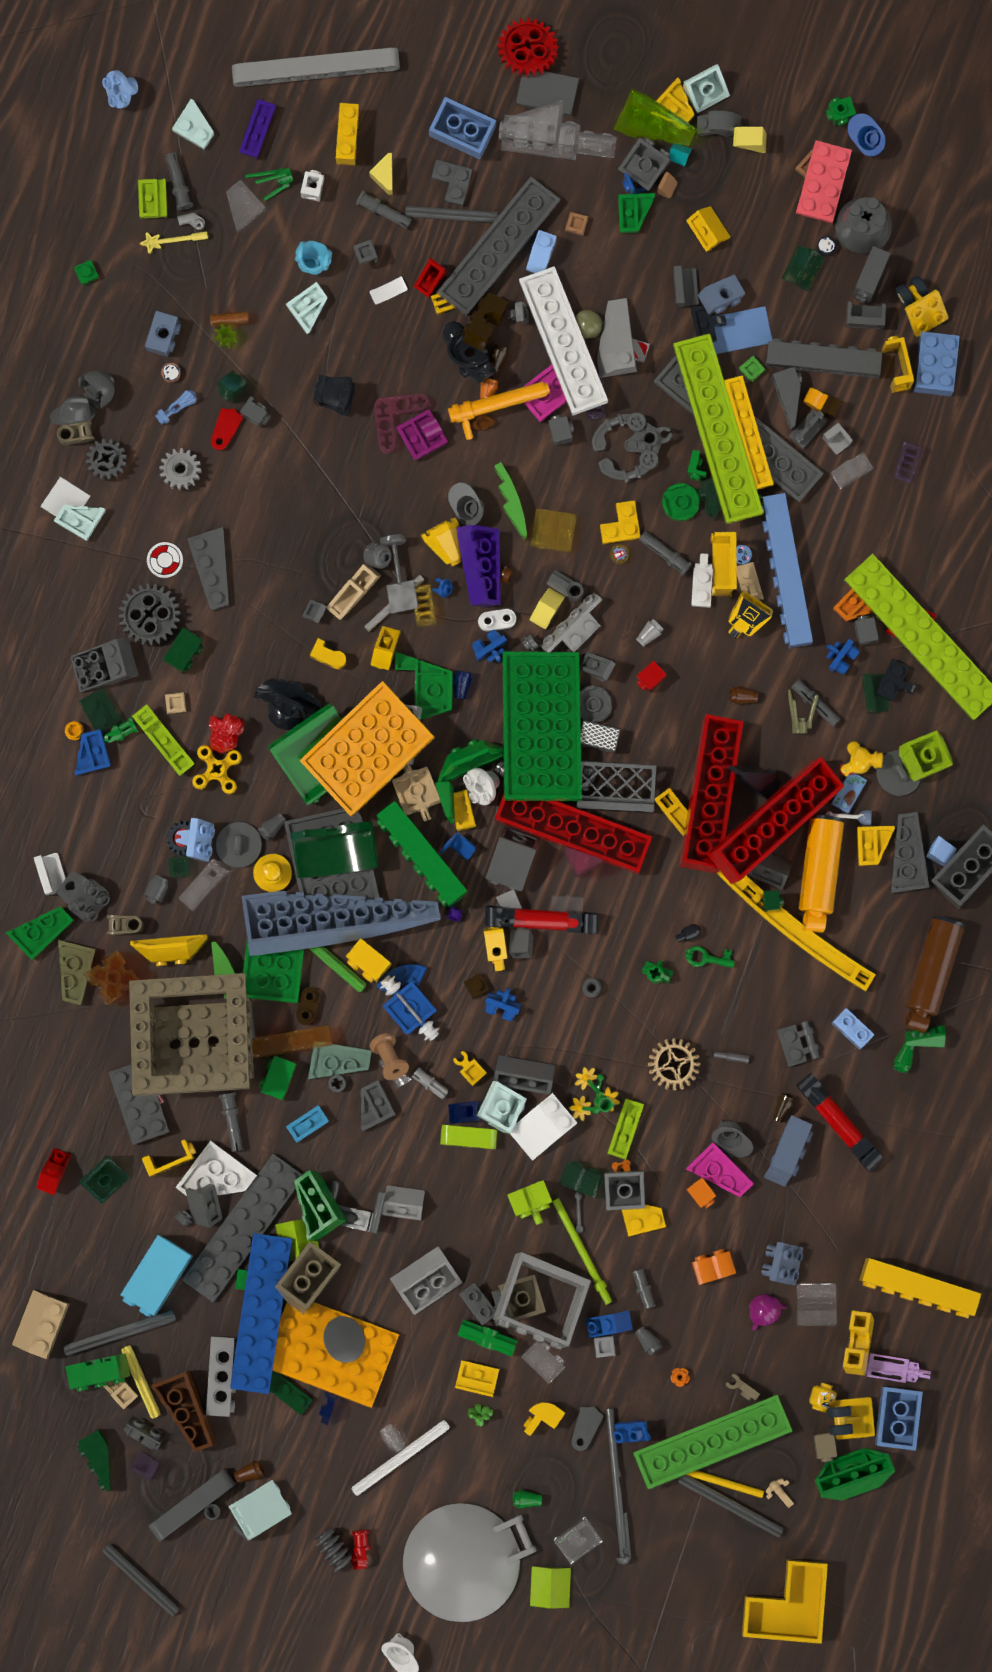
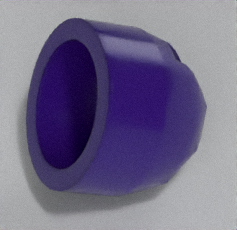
M452 906L448 909L446 918L460 922L462 910L460 908L455 910V906Z

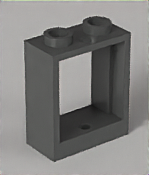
M874 246L872 247L852 295L856 301L870 303L890 256L889 252Z

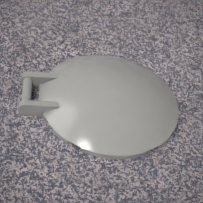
M457 1503L437 1508L423 1517L410 1533L403 1555L405 1580L415 1600L431 1614L454 1622L478 1620L500 1608L509 1598L516 1585L520 1570V1559L537 1551L535 1545H532L522 1522L524 1520L522 1515L504 1522L490 1510L481 1506ZM516 1525L526 1548L520 1551L510 1526Z

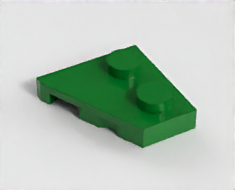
M655 193L618 195L620 233H639L655 198Z

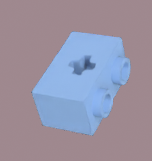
M847 1008L831 1023L859 1050L874 1036Z

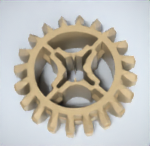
M673 1038L670 1045L666 1039L664 1040L665 1047L658 1043L660 1050L658 1051L653 1048L652 1051L656 1056H649L650 1059L654 1060V1063L650 1062L648 1066H654V1069L650 1070L649 1073H656V1076L652 1078L653 1081L659 1078L661 1081L658 1085L661 1086L665 1082V1089H668L670 1084L673 1091L676 1090L677 1084H679L680 1089H684L683 1082L687 1086L691 1085L688 1079L690 1078L695 1081L696 1077L692 1073H699V1070L694 1069V1066H700L699 1062H694L695 1059L699 1058V1055L692 1056L696 1049L692 1048L689 1051L687 1048L690 1046V1043H687L684 1047L682 1046V1039H680L679 1044H676V1039ZM672 1049H679L688 1057L679 1059L674 1055ZM667 1051L668 1062L658 1066L660 1055ZM672 1058L675 1062L684 1061L679 1066L677 1065V1073L673 1067L665 1068L671 1063L670 1060ZM690 1062L689 1072L682 1078L680 1067ZM670 1070L673 1072L676 1080H669L660 1072Z

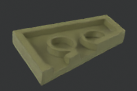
M58 940L62 1001L82 1006L96 949Z

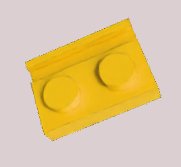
M461 1360L455 1388L493 1397L499 1369Z

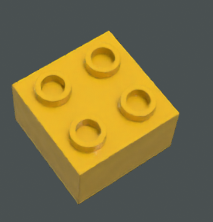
M361 938L346 955L348 965L356 971L358 968L363 971V977L370 983L373 980L378 983L392 966L387 959Z

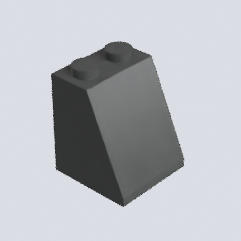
M505 826L499 837L486 879L495 885L502 884L508 886L507 888L510 890L522 891L541 839Z

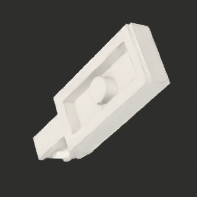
M700 554V564L695 563V568L693 569L692 607H711L713 569L712 564H708V554Z

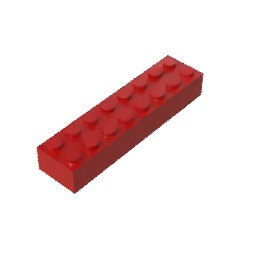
M708 714L702 719L679 867L716 874L719 871L707 854L726 837L735 774L728 768L730 765L737 766L744 721Z
M822 757L816 758L801 769L707 855L730 884L739 882L845 786Z
M503 795L495 816V822L637 875L652 839L649 835L558 801L504 800Z

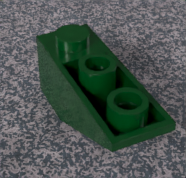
M98 1429L78 1441L79 1446L77 1448L82 1457H87L89 1461L87 1465L93 1474L96 1472L99 1477L97 1482L102 1490L106 1489L108 1493L112 1490L110 1446L101 1430Z

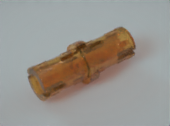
M227 311V313L210 314L211 327L218 325H228L229 327L233 324L249 323L248 311L236 313Z

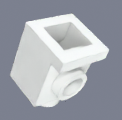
M315 170L305 171L301 198L320 202L324 183V175H321V172ZM314 183L317 187L311 188L310 185Z

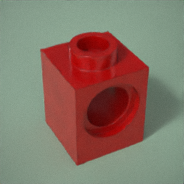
M653 661L637 675L636 679L638 681L636 683L643 691L646 689L650 692L666 678L667 674Z

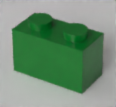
M276 1056L273 1059H269L266 1070H269L266 1077H262L259 1088H262L261 1093L284 1100L297 1064Z

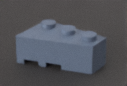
M791 1115L764 1178L785 1187L791 1176H796L799 1165H797L798 1159H803L806 1148H803L805 1142L809 1143L813 1132L810 1131L813 1124Z

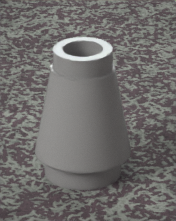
M652 619L647 622L636 640L644 647L660 636L664 629L657 621Z

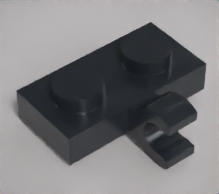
M703 305L690 308L696 337L710 334L712 342H717L714 327L727 325L725 315L712 318Z
M891 659L875 694L893 702L899 689L908 694L913 693L915 685L903 681L909 667Z

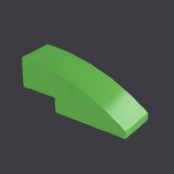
M212 942L214 975L235 974L223 950L216 942Z

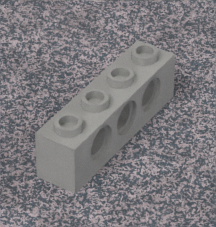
M211 1337L206 1415L230 1417L231 1412L234 1413L235 1401H232V1393H236V1389H230L237 1345V1342H235L236 1338ZM222 1351L229 1354V1360L225 1363L219 1360V1354ZM220 1371H225L228 1374L226 1382L218 1380V1373ZM220 1390L227 1394V1398L223 1402L216 1398V1394Z

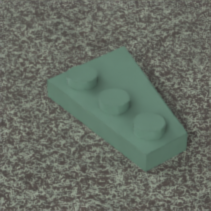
M314 1041L308 1079L369 1070L372 1051Z

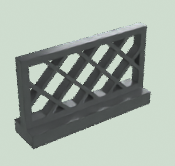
M581 761L582 787L589 783L595 791L590 795H582V800L577 801V808L654 812L656 764ZM583 766H592L596 772L587 778L583 773ZM605 767H611L615 771L608 779L600 772ZM624 768H630L634 772L627 780L619 773ZM643 769H652V776L647 781L639 775ZM597 774L605 780L598 788L590 781ZM616 775L624 781L617 789L609 782ZM637 775L643 784L635 790L628 782ZM606 784L614 790L609 796H604L599 791ZM625 785L633 791L628 797H623L618 792ZM646 785L651 791L650 798H642L637 792Z

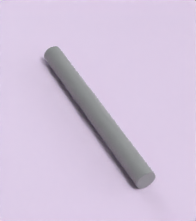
M421 575L414 579L415 588L424 581ZM390 605L385 606L364 626L368 632L391 612Z

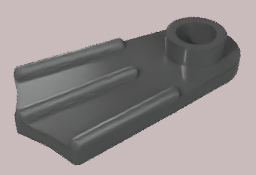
M595 1407L580 1408L571 1441L573 1448L577 1451H584L588 1448L603 1418V1415ZM579 1438L583 1439L584 1444L582 1446L577 1445V1440Z

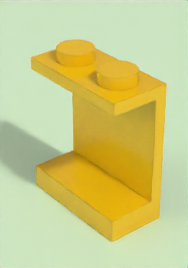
M904 337L887 338L888 341H885L882 353L897 350L903 376L893 379L890 385L891 391L895 393L909 390L914 383V378Z
M182 1140L181 1142L187 1156L158 1169L152 1156L148 1155L142 1158L148 1175L154 1177L195 1159L193 1154L196 1153L193 1143Z

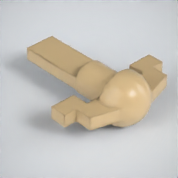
M783 1478L772 1481L766 1490V1497L770 1499L773 1496L771 1492L774 1491L788 1508L791 1507L794 1502L780 1487L781 1484L784 1486L788 1485L789 1481H784Z

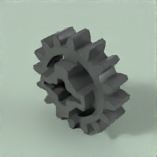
M102 439V444L95 441L96 447L90 446L89 448L92 452L86 453V456L90 458L86 460V464L91 465L88 467L89 472L94 470L93 476L100 475V480L107 476L110 481L112 475L118 478L117 472L123 473L124 471L121 467L127 466L126 462L123 461L127 459V455H122L125 452L124 448L119 449L120 444L118 442L113 445L112 439L109 440V443ZM104 448H111L113 450L107 451ZM98 452V453H99L98 459H96L95 462H94V457H95L96 453ZM105 456L109 458V463H106L103 458ZM119 458L118 465L114 467L115 461ZM104 468V469H108L109 471L105 472V471H101V470H99V469Z

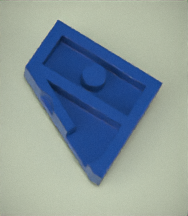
M102 729L82 734L77 766L74 772L75 776L112 766Z

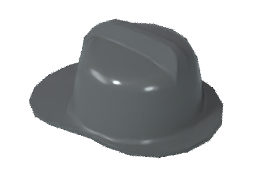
M71 396L62 403V406L57 407L51 412L50 420L57 425L87 422L95 416V409L89 405L87 398Z
M466 483L454 484L448 493V500L458 520L464 526L478 524L484 513L482 500L478 498L470 485Z
M722 1119L718 1128L712 1133V1141L731 1156L738 1158L746 1157L753 1151V1143L743 1134L741 1126L734 1121Z

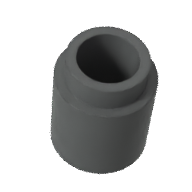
M155 875L153 879L151 878L144 893V896L147 897L146 901L154 905L157 902L161 903L169 887L167 885L169 881L158 875Z

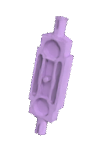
M870 1353L865 1374H867V1377L905 1383L906 1381L916 1382L918 1377L930 1379L929 1375H923V1373L931 1374V1371L919 1369L918 1363L909 1362L908 1359ZM874 1356L902 1360L904 1364L874 1360ZM879 1372L885 1375L901 1376L902 1379L897 1380L873 1376L871 1373Z

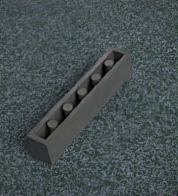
M772 339V341L768 342L766 367L789 369L795 367V370L878 379L880 376L882 352H878V349L868 348L866 351L859 350V347L849 346L846 349L840 348L839 345L835 344L826 347L821 346L820 343L806 345L802 344L803 342L801 341L786 343L782 339Z

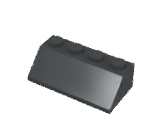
M983 824L931 880L943 896L958 909L992 873V832Z

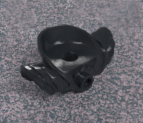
M451 321L446 324L443 330V338L447 344L448 357L452 364L459 367L458 370L461 376L473 380L476 384H480L490 376L495 375L497 371L489 361L486 348L482 352L464 343L465 334L462 333L464 326L459 322ZM471 348L476 353L473 357H467L464 354L465 351Z
M270 678L262 683L254 693V698L268 702L267 714L271 723L277 728L284 730L293 729L323 708L322 702L316 699L314 694L306 692L304 685L299 681L288 683L283 679L275 680Z

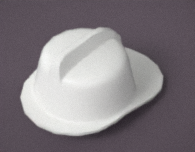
M397 1633L390 1642L382 1645V1652L396 1671H419V1665L413 1656L414 1645L410 1640Z

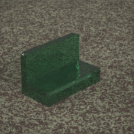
M798 246L782 279L794 283L801 290L808 291L824 258L814 249Z
M867 673L862 675L867 714L890 710L889 701L875 694L884 675L883 673L874 675Z

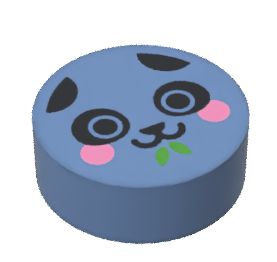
M744 545L737 546V564L744 565L749 563L752 557L751 550Z

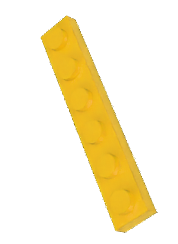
M743 376L724 380L756 490L773 486V480Z

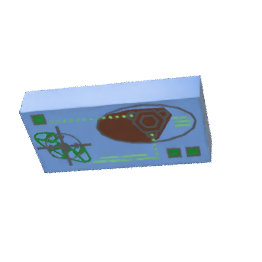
M857 774L848 775L843 783L845 787L837 793L831 805L848 814L867 780Z

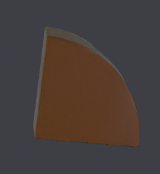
M486 414L478 415L471 424V429L484 431L494 426L496 421Z

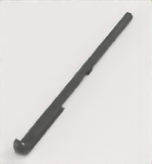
M606 1409L620 1557L616 1559L618 1563L625 1565L631 1560L627 1512L623 1513L622 1494L619 1483L621 1473L619 1471L617 1443L613 1436V1432L616 1431L614 1426V1409Z

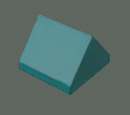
M674 142L668 158L672 160L671 162L685 167L692 149Z

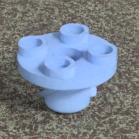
M118 70L110 71L102 81L111 107H127L130 103L131 95L136 94L138 91L137 81L133 77L126 78Z

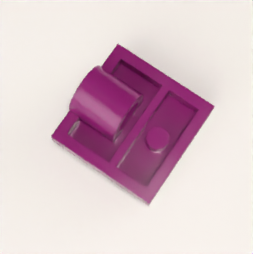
M430 409L396 427L414 461L448 443Z

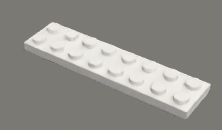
M555 266L520 278L519 283L572 416L608 403L607 396Z

